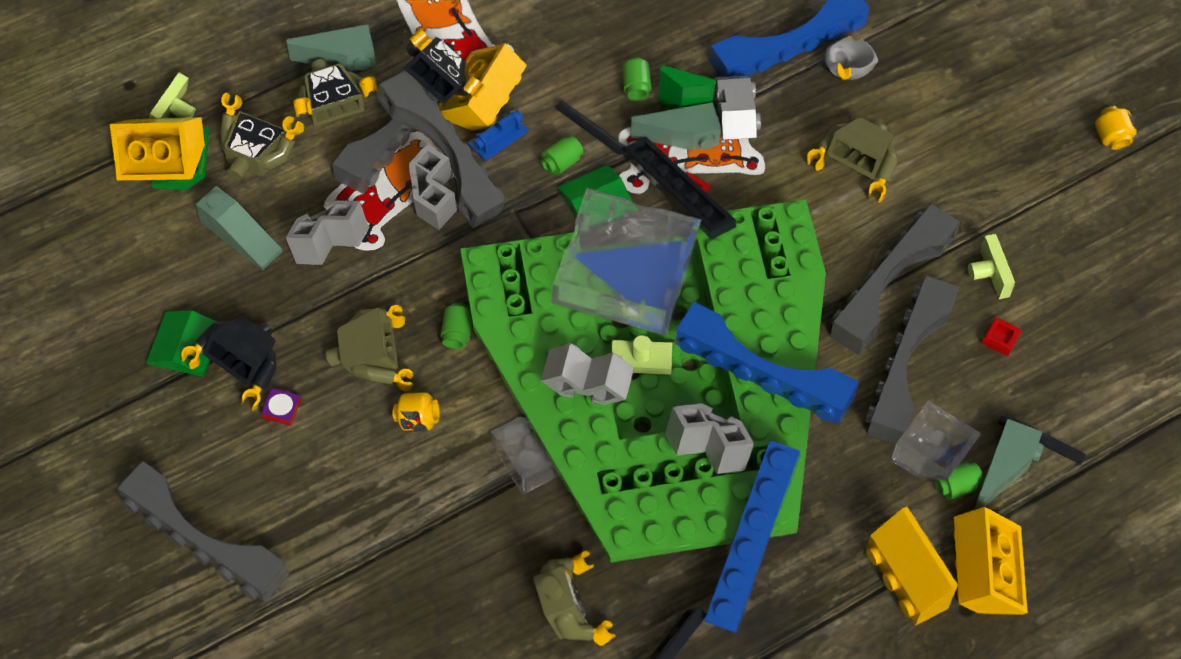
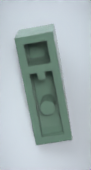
M368 25L286 39L291 61L312 64L315 60L324 59L328 67L341 64L346 71L351 72L376 67L374 48Z
M713 102L631 117L630 135L634 139L640 140L647 137L654 143L688 150L710 149L720 145L721 126Z
M217 186L196 203L201 224L262 271L283 252L282 248L245 209Z
M1007 419L975 509L985 507L1027 472L1032 460L1039 461L1044 448V444L1039 443L1042 431Z

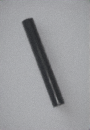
M563 100L557 104L556 110L618 155L623 153L622 148L626 146Z
M1005 413L1002 414L998 424L1005 427L1007 419L1031 427ZM1042 432L1039 443L1080 465L1082 464L1086 456L1085 453Z

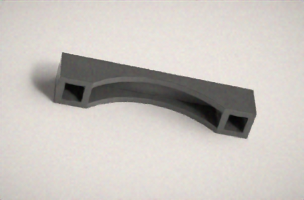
M406 71L380 83L377 99L390 117L423 133L434 142L445 156L449 157L451 169L456 180V207L471 228L474 229L499 215L505 203L503 192L498 186L493 185L488 178V173L484 166L476 162L469 146L459 139L453 124L449 120H445L440 113L438 104L434 99L428 97L423 86Z
M424 88V91L428 95V97L430 99H434L437 102L438 99L434 95H432L426 88ZM392 119L376 133L362 140L347 144L332 164L335 180L364 194L369 186L376 184L384 166L391 164L399 146L406 144L413 127Z
M933 204L925 212L920 211L912 222V228L909 231L904 230L896 241L897 246L893 251L888 249L880 260L881 265L877 270L872 269L867 274L863 282L864 286L860 290L855 289L851 293L845 309H838L830 321V324L833 325L830 337L857 355H860L876 336L880 321L879 300L887 285L909 266L926 259L940 257L956 238L960 221Z
M927 275L922 286L916 285L911 301L916 302L913 309L907 308L902 325L907 327L904 333L898 332L893 346L898 351L895 357L889 356L884 369V373L889 375L886 382L880 380L875 393V397L879 398L877 406H870L865 422L870 423L867 435L902 447L915 410L907 384V363L913 351L922 340L934 331L947 325L960 288L959 286Z
M142 461L117 488L122 498L120 502L125 509L132 514L138 512L145 517L144 521L154 530L158 531L161 528L168 533L167 537L180 548L186 546L192 551V556L201 564H211L216 568L215 572L226 582L231 580L240 585L239 589L248 598L252 600L258 598L265 603L289 576L286 563L261 545L242 546L227 544L212 539L196 530L183 518L175 507L166 477Z

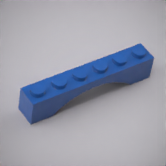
M826 0L816 16L793 31L770 37L734 35L711 45L710 64L719 77L749 76L756 72H763L774 64L788 61L795 55L804 51H811L822 43L829 40L834 41L845 33L861 29L866 25L869 6L864 0Z
M693 302L676 329L675 345L679 346L684 352L696 354L706 359L712 366L722 367L731 371L737 378L744 381L749 380L761 386L767 393L780 395L788 399L792 405L799 408L804 407L816 413L819 418L825 421H833L840 424L856 395L859 381L832 368L797 370L782 367L760 358L745 348L733 336L720 314L696 302Z
M771 440L769 441L705 622L734 633L738 632L769 538L801 456L799 450Z

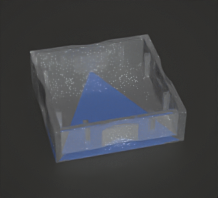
M587 188L575 220L572 240L565 249L553 283L551 303L667 336L697 242L701 219L661 208L641 206L628 199Z

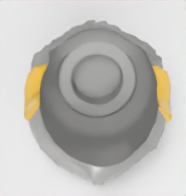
M850 36L837 40L826 48L824 53L827 67L833 75L843 80L859 79L868 74L875 64L878 63L876 53L863 39L855 41Z

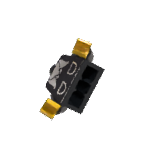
M421 28L409 38L410 42L407 45V52L410 56L415 57L403 69L440 102L445 104L454 94L457 96L473 95L475 98L478 97L486 85L473 76L467 81L465 76L466 63L455 52L451 44L444 43L438 37L432 40Z
M240 317L233 322L224 321L211 324L195 341L197 343L195 346H187L182 350L181 357L183 362L188 356H195L189 363L190 369H195L200 364L199 354L203 351L202 354L245 385L249 386L252 383L254 385L252 389H248L243 393L241 405H243L247 397H253L256 400L252 407L253 411L259 405V393L261 390L265 391L276 372V353L272 350L276 341L271 336L272 329L268 324L261 322L255 325L247 318Z

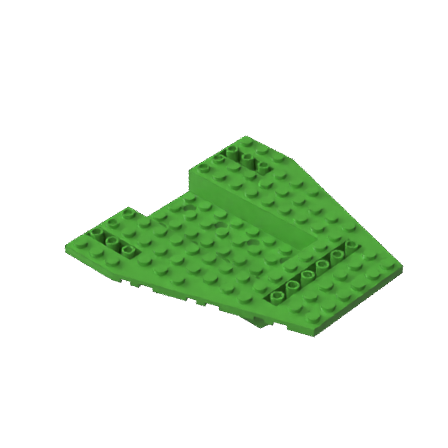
M806 199L727 210L735 218L737 227L712 240L694 222H691V232L688 235L580 250L577 232L460 249L474 332L484 344L488 356L494 361L501 378L521 412L528 419L534 434L538 436L544 446L548 458L568 492H571L581 514H584L594 536L610 563L733 543L770 440L799 450L801 453L792 482L770 537L797 533L811 411L804 407L799 408L792 405L788 399L780 395L767 393L761 386L749 380H741L731 371L722 367L712 366L706 359L696 354L684 352L679 346L675 345L676 329L683 319L676 320L670 315L666 331L664 332L644 315H635L628 312L623 307L620 296L574 259L572 255L694 241L671 313L678 310L686 314L693 302H696L720 314L733 336L745 348L760 358L782 367L797 370H815L826 271ZM617 319H624L628 322V326L617 328L613 325V322ZM644 335L651 342L672 343L671 375L639 373V377L630 382L626 400L601 405L592 403L593 397L575 393L574 398L564 397L540 381L549 349L571 343L576 345L587 356L595 358L612 353V340L634 341L636 337ZM692 361L697 364L698 368L693 371H687L682 367V364ZM702 403L713 408L711 413L728 420L731 416L742 421L754 443L746 469L716 474L705 452L676 456L665 435L672 408ZM639 422H645L649 424L651 429L648 432L640 433L634 426Z

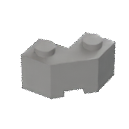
M747 75L714 77V80H716L714 100L715 106L718 107L721 138L723 140L757 138L756 130L761 129L760 113H756L755 82H751V78Z
M426 144L409 163L413 199L417 216L440 230L457 211L454 192L444 187L445 183L452 177L449 157Z
M333 200L323 205L324 211L312 217L305 214L297 218L286 236L296 264L322 265L332 246L359 247L369 229L360 201Z
M570 343L549 349L540 381L561 396L574 398L576 393L593 397L592 403L607 405L626 400L634 367L615 353L590 358L578 346Z
M702 403L672 408L665 435L676 456L705 452L716 474L746 469L754 443L742 421L731 416L728 420L711 413L713 408Z

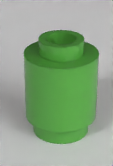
M638 57L630 58L622 65L624 92L630 100H644L649 96L652 88L649 63Z
M562 137L541 153L542 167L549 174L553 173L558 176L580 160L583 148L575 137Z
M453 303L445 308L440 336L443 339L442 343L444 346L452 349H463L466 347V343L470 341L472 329L471 311L465 304Z
M964 462L952 466L946 471L945 469L941 470L937 474V479H935L937 492L947 500L975 492L984 483L981 469L974 462L971 464Z

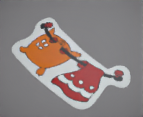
M397 0L413 35L421 28L432 40L438 37L444 43L451 44L455 52L464 61H466L472 51L495 46L491 44L477 22L468 0Z
M630 127L625 128L619 134V142L625 146L639 140L631 138ZM720 137L719 146L698 150H688L654 143L685 173L687 171L691 174L739 172L759 175L765 171L764 158L751 147L748 138L723 140ZM630 162V169L620 173L619 176L622 178L627 191L641 194L648 189L649 180Z
M417 131L410 133L406 144L400 145L396 150L391 164L385 165L381 170L376 184L369 186L364 194L341 184L325 200V204L333 200L360 201L369 229L359 247L354 246L355 248L369 251L382 247L385 237L381 232V227L414 202L409 163L426 144L442 153L432 140L423 133Z

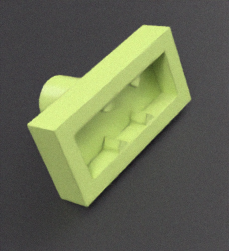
M181 73L177 74L151 111L149 119L168 118L170 114L178 118L193 117L196 108L181 100L187 91L188 77Z
M987 235L984 237L980 249L983 261L968 264L969 276L971 280L990 277L998 299L1008 298L1013 290L1015 280L997 235Z
M644 335L636 337L634 341L612 340V353L620 355L624 361L634 367L633 373L671 375V342H651Z

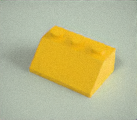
M506 43L470 53L465 61L466 79L468 81L473 76L486 86L477 98L473 95L457 96L454 94L445 104L440 102L438 105L439 110L445 120H449L451 123L470 131L488 129L496 122L498 112L508 102L510 92L520 82L521 74L527 66Z
M201 117L129 119L110 124L117 181L193 178L205 146Z
M906 506L870 535L866 552L871 563L878 565L882 571L886 587L890 591H894L899 598V606L903 614L907 618L910 617L915 625H918L949 608L958 584Z
M986 507L955 516L953 537L956 545L955 567L958 579L957 597L959 604L976 613L1027 614L1021 526Z

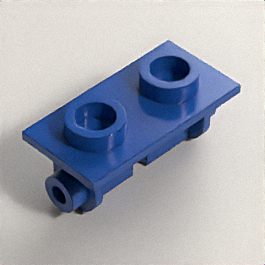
M518 110L514 112L509 111L507 116L481 134H476L475 138L468 142V145L486 162L528 133L529 130L520 122L523 120V116Z

